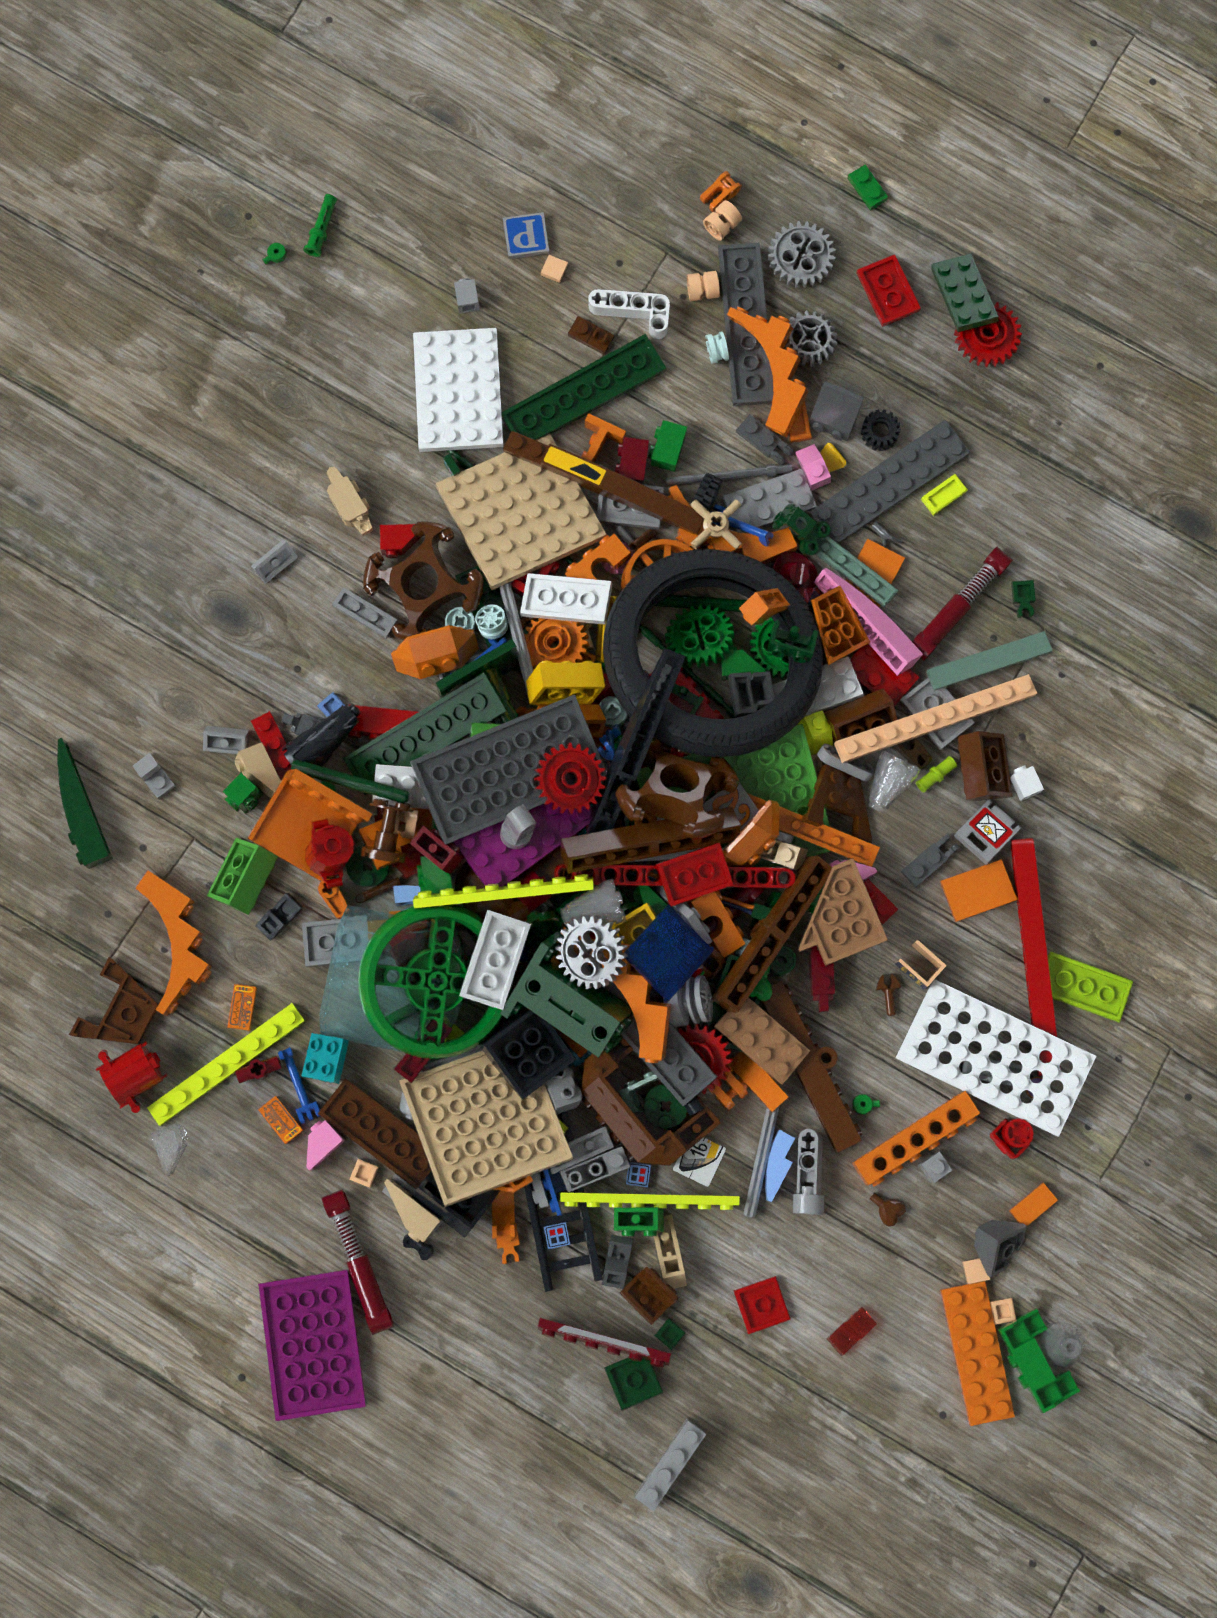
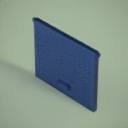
M668 904L624 953L628 955L625 959L667 1003L714 951V947H710Z

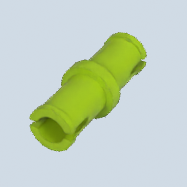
M948 756L936 767H931L925 776L916 781L917 787L921 792L925 793L935 783L943 781L944 776L957 767V763L952 757Z

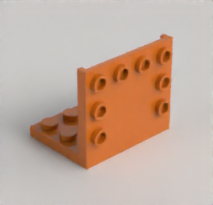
M298 769L288 770L247 839L319 881H323L318 874L310 870L305 861V849L311 841L312 822L327 819L329 825L340 826L348 831L351 836L357 824L368 822L373 814Z

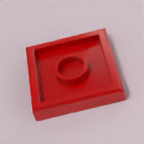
M776 1276L733 1291L748 1334L791 1320Z

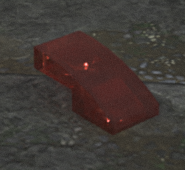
M860 1307L826 1339L843 1356L870 1332L877 1323L863 1307Z

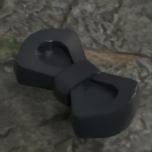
M408 1234L404 1236L403 1246L405 1248H414L418 1251L423 1261L432 1257L434 1253L432 1245L426 1244L421 1240L416 1242Z

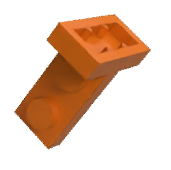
M588 413L585 419V428L596 433H593L590 438L589 444L591 446L588 452L584 451L581 457L595 463L607 438L623 444L626 431Z

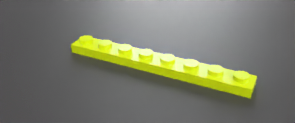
M588 874L574 876L575 879L566 880V877H555L550 882H543V879L530 880V884H521L520 881H514L502 887H499L498 884H488L483 889H476V886L463 887V891H454L453 888L442 889L440 893L432 894L431 891L418 892V895L414 896L413 906L414 908L593 890L594 881L593 877H588Z
M291 1003L148 1106L147 1109L158 1125L162 1126L234 1074L235 1070L241 1069L306 1021L294 1004Z
M559 1192V1202H564V1206L578 1207V1202H587V1207H600V1203H609V1207L622 1208V1203H631V1208H645L646 1203L653 1204V1207L667 1208V1204H676V1209H689V1204L698 1205V1209H711V1205H720V1210H733V1205H739L740 1196Z

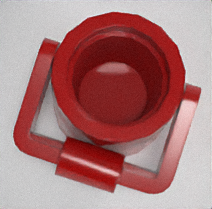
M1005 1118L990 1133V1138L996 1143L995 1145L1003 1154H1006L1010 1159H1016L1030 1146L1034 1132L1030 1123L1024 1119L1008 1121ZM1000 1128H1001V1133H1000V1134H1001V1139L996 1135V1132H997ZM1010 1147L1021 1149L1014 1154Z

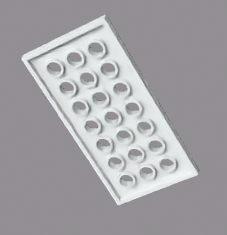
M935 979L932 981L896 1056V1059L962 1091H966L968 1094L1005 1112L1024 1119L1030 1124L1059 1137L1096 1058L1095 1055ZM942 1002L948 1003L951 1007L950 1012L946 1015L940 1014L937 1009L938 1005ZM959 1013H969L971 1016L970 1022L968 1024H961L958 1021ZM982 1021H986L991 1025V1031L987 1034H982L978 1030V1025ZM938 1022L941 1025L940 1033L936 1035L931 1034L928 1030L929 1024ZM1002 1031H1007L1011 1034V1041L1007 1044L1001 1043L998 1039V1035ZM951 1032L960 1033L961 1041L958 1044L949 1042L948 1036ZM973 1041L979 1042L982 1046L978 1054H973L969 1051L968 1046ZM1021 1041L1030 1042L1032 1049L1029 1053L1025 1054L1019 1050V1043ZM922 1042L931 1044L932 1050L929 1054H922L919 1051V1045ZM1047 1050L1052 1054V1060L1049 1063L1040 1061L1039 1054L1041 1051ZM947 1051L951 1054L952 1060L949 1064H942L939 1061L941 1052ZM992 1051L1001 1053L1002 1060L1000 1063L994 1064L989 1060V1054ZM1063 1060H1068L1072 1063L1073 1068L1070 1073H1064L1060 1070V1063ZM963 1061H968L972 1065V1071L968 1074H963L959 1070V1065ZM1012 1061H1019L1022 1064L1020 1073L1015 1074L1010 1071L1009 1065ZM1037 1070L1042 1073L1043 1079L1040 1083H1033L1030 1080V1073ZM983 1071H989L992 1074V1081L988 1084L982 1083L979 1079V1075ZM1059 1080L1062 1082L1063 1090L1060 1093L1052 1092L1050 1088L1052 1081ZM1003 1081H1009L1013 1085V1090L1008 1094L1000 1090V1084ZM1028 1090L1033 1094L1031 1103L1026 1104L1021 1101L1020 1095L1023 1091ZM1049 1100L1053 1103L1054 1109L1051 1113H1044L1041 1110V1103L1043 1101Z

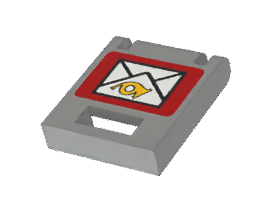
M990 799L954 835L956 839L986 865L1022 829L1020 825L1012 829L1011 827L1015 824V821L997 805L990 809L989 806L992 804ZM971 833L987 846L983 852L968 839Z

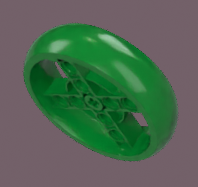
M455 904L414 908L412 906L393 915L378 928L363 952L358 972V991L363 1011L377 1034L389 1045L403 1053L428 1059H442L463 1054L484 1042L496 1030L504 1018L500 1014L501 1009L489 1006L483 1017L473 1028L459 1037L440 1043L444 1013L454 1009L464 998L459 996L462 986L459 989H455L453 986V981L457 977L462 978L464 983L467 968L462 959L452 951L455 922L467 927L478 937L484 922L481 916L467 908ZM431 920L428 948L414 955L406 967L378 964L386 946L400 931L417 922ZM440 930H444L446 933V939L443 942H439L436 938ZM438 952H441L444 957L443 962L440 964L434 962V955ZM390 970H395L397 973V978L393 982L387 980V973ZM413 972H417L419 975V980L415 984L409 982V976ZM438 975L437 978H440L441 982L437 983L436 987H434L435 984L431 983V980ZM512 981V984H511V987H510V990H509V993H508L506 1002L508 1001L509 997H510L511 994H512L513 981ZM376 985L404 988L408 1000L420 1010L417 1034L419 1040L399 1031L387 1019L377 998ZM432 997L438 999V1005L434 1009H430L428 1006V1002ZM430 1019L437 1021V1028L432 1032H428L425 1026L426 1022ZM428 1036H433L435 1038V1042L430 1039L426 1040V1038Z

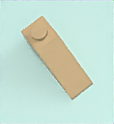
M261 742L238 751L235 758L237 770L239 772L242 771L247 779L271 798L281 781L263 743Z
M391 1178L386 1179L384 1183L405 1228L409 1231L408 1235L416 1242L420 1240L425 1242L442 1220L416 1201L408 1191Z
M672 1214L664 1216V1232H657V1236L653 1237L662 1280L666 1285L669 1284L675 1289L687 1286Z

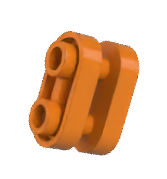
M732 1067L730 1072H725L728 1077L724 1080L731 1089L725 1093L721 1087L714 1084L715 1090L713 1092L709 1090L728 1111L735 1106L732 1099L736 1095L743 1099L748 1094L746 1090L748 1085L740 1077L738 1079L734 1077Z

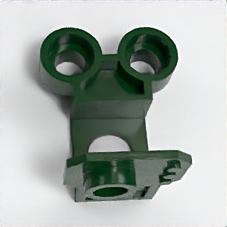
M788 504L773 519V529H779L782 525H787L799 535L797 539L801 541L800 551L807 556L817 553L819 545L816 539L828 537L831 531L830 525L827 522H816L801 508L795 507V504ZM798 517L806 519L807 524L804 529L797 528L796 520ZM822 526L825 527V533H824V534L821 532V527H822ZM810 543L813 544V550H812V551L809 549V544H810Z

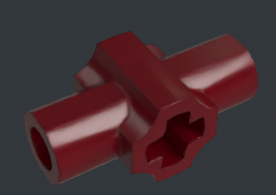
M274 1056L263 1061L259 1059L252 1060L249 1066L235 1070L238 1082L241 1084L255 1078L263 1080L267 1078L268 1073L280 1070L282 1066L279 1057ZM257 1064H259V1066L261 1067L263 1066L264 1068L260 1071V1075L258 1073H254V1070L257 1069Z

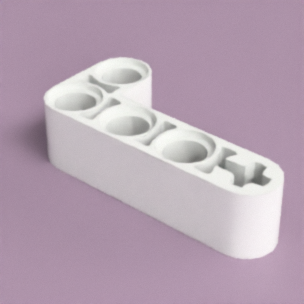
M600 289L593 290L589 294L588 306L590 312L594 315L650 319L649 334L651 337L662 339L667 335L670 306L667 296L663 294ZM620 301L623 305L615 306L614 303ZM636 303H642L644 307L637 308L634 305ZM661 304L665 306V308L659 310L655 308V306ZM656 324H661L663 328L655 329L653 326Z

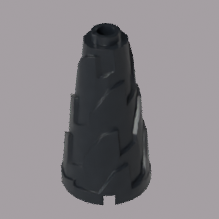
M354 704L342 705L326 719L319 721L309 730L286 743L282 747V751L287 750L284 756L291 765L293 761L300 760L323 767L334 751L341 745L345 737L359 723L360 710Z

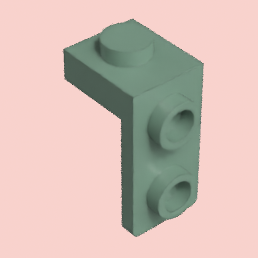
M653 1071L643 1075L645 1079L639 1082L635 1079L624 1084L625 1088L619 1091L622 1100L635 1115L644 1112L636 1090L659 1080Z

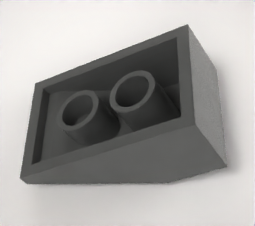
M824 381L812 412L809 426H812V429L817 432L824 431L831 434L836 440L847 441L857 420L864 397Z

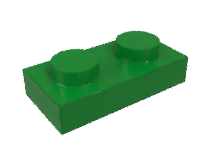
M866 165L848 174L847 179L869 210L887 201V194Z

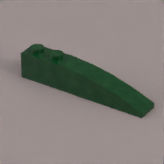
M59 738L57 753L58 777L62 804L71 831L68 833L72 845L76 844L78 849L76 857L80 865L84 864L85 867L90 869L113 859L68 743L63 738Z

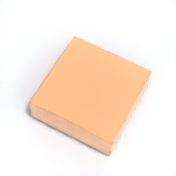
M549 255L541 271V276L560 283L568 267V262Z
M358 1159L349 1180L371 1188L379 1167Z
M980 1258L962 1262L967 1284L990 1280Z
M1012 1298L990 1301L995 1325L1016 1320Z

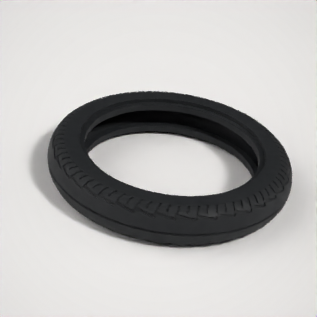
M714 549L690 550L664 557L650 564L634 576L620 592L610 610L604 631L603 655L607 677L617 700L626 713L632 717L649 681L640 663L637 634L642 620L658 602L673 593L694 587L723 588L737 592L747 598H750L757 591L778 588L790 604L785 611L771 616L774 622L776 620L780 621L778 628L790 632L792 626H797L800 628L799 634L811 637L814 630L818 631L814 653L810 662L798 663L793 660V657L788 656L789 670L783 690L767 706L743 717L733 719L700 717L688 713L668 701L654 738L687 753L709 757H730L760 750L784 737L803 719L817 695L823 672L824 657L820 632L816 619L801 594L787 579L771 567L751 557L730 551ZM785 642L786 644L792 645V646H795V647H799V648H803V649H806V648H807V647H803V646H799V645H796V644H792V643Z

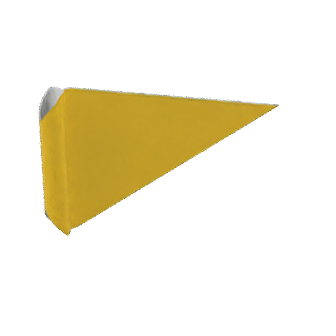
M827 443L820 454L829 473L846 467L844 457L832 443Z

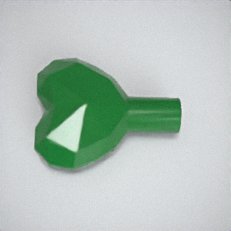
M770 966L749 997L757 996L762 1001H767L771 998L772 987L767 979Z

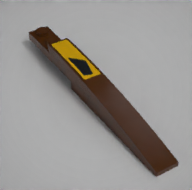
M511 431L503 448L505 453L575 481L585 489L695 535L698 534L704 518L694 509L552 444L545 445Z

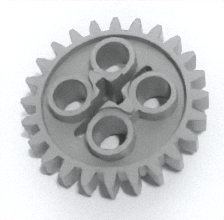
M798 221L796 227L789 223L788 230L782 226L781 233H775L776 239H771L770 244L772 246H769L768 252L771 253L768 255V260L772 261L770 262V268H775L774 275L781 274L780 281L786 278L787 285L793 281L795 288L798 287L799 283H802L803 288H806L807 282L813 287L815 279L821 283L822 276L828 277V270L831 271L833 268L831 263L835 261V257L832 255H835L836 250L831 248L834 242L828 241L830 235H822L824 228L817 231L816 224L809 227V223L806 221L805 225L801 226L800 221ZM798 239L801 241V243L795 244L792 242V240ZM809 239L810 242L806 247L805 254L802 255L798 268L794 270L798 255L801 254L806 240ZM816 247V248H818L820 251H819V252H813V251L811 250V248ZM790 257L792 261L787 262L783 258ZM809 265L812 269L805 270L802 266Z
M585 915L582 916V920L578 917L574 919V923L566 924L568 929L561 930L565 937L557 938L562 943V945L555 947L556 950L561 951V954L556 956V959H562L563 961L559 968L565 967L566 970L563 975L571 974L570 982L578 980V987L584 985V983L586 989L592 988V986L598 989L601 987V984L605 987L609 985V981L617 980L615 975L622 974L619 967L626 966L622 959L628 957V955L622 953V950L627 948V945H621V941L625 937H618L617 934L620 929H611L613 922L605 924V917L599 920L597 915H593L591 918ZM590 931L596 935L595 941L591 940L589 936ZM574 945L579 948V955L574 952ZM604 949H607V950L609 951V953H610V958H609V959H607V958L604 956V954H603ZM588 963L592 964L594 968L593 973L588 970Z

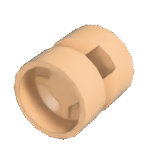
M725 200L715 209V212H711L703 220V224L715 239L721 241L730 233V228L734 229L742 221V216L732 203Z
M716 271L704 272L703 276L699 273L687 275V289L690 302L702 300L704 296L707 299L719 298V281Z
M397 811L394 833L400 834L402 838L413 839L418 811ZM399 821H403L405 824L400 825Z

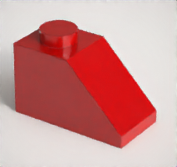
M415 524L380 525V551L382 556L397 558L398 555H404L421 538L420 536L416 537L411 530Z

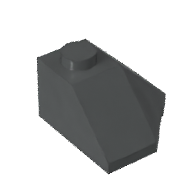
M991 1220L977 1228L974 1247L989 1277L1004 1271L1010 1264L1007 1259L1013 1254L1014 1249L1019 1251L1023 1245L1027 1225Z

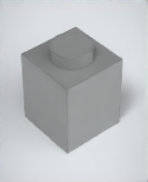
M464 278L454 282L459 314L480 311L475 279Z
M940 1151L935 1152L918 1164L930 1183H935L952 1171Z

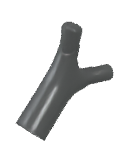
M877 521L871 526L881 537L883 547L887 548V540L902 544L903 540L891 535Z

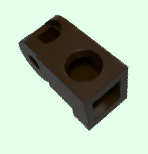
M917 738L891 746L918 772L923 770L933 760Z

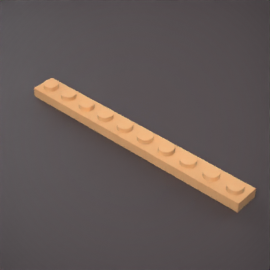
M1028 674L838 740L834 745L843 764L1034 697L1037 691Z

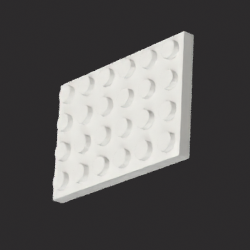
M483 328L413 333L419 452L503 447L497 329Z

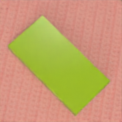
M1051 951L1048 953L1052 998L1054 1000L1118 1023L1121 1021L1133 984L1132 980Z

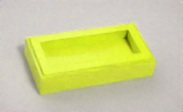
M954 474L924 495L921 501L934 516L964 495L968 489L957 475Z

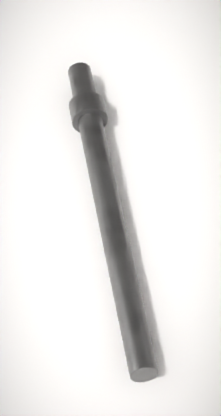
M767 464L766 467L710 474L723 480L764 475L775 477L776 474L792 472V464L777 466L775 464ZM705 474L666 478L667 486L701 483Z

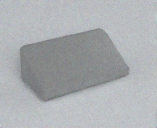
M206 726L203 733V751L237 754L238 751L247 748L249 730Z

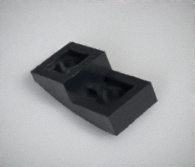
M285 893L278 903L268 910L255 926L271 941L304 907L290 893Z

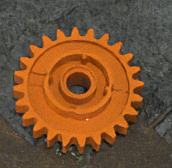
M538 618V622L531 620L532 627H525L528 634H524L533 670L542 661H552V663L572 661L573 663L584 662L582 655H588L587 650L584 648L590 646L588 641H585L589 636L587 633H584L586 628L584 625H581V622ZM559 641L557 647L551 648L553 642Z

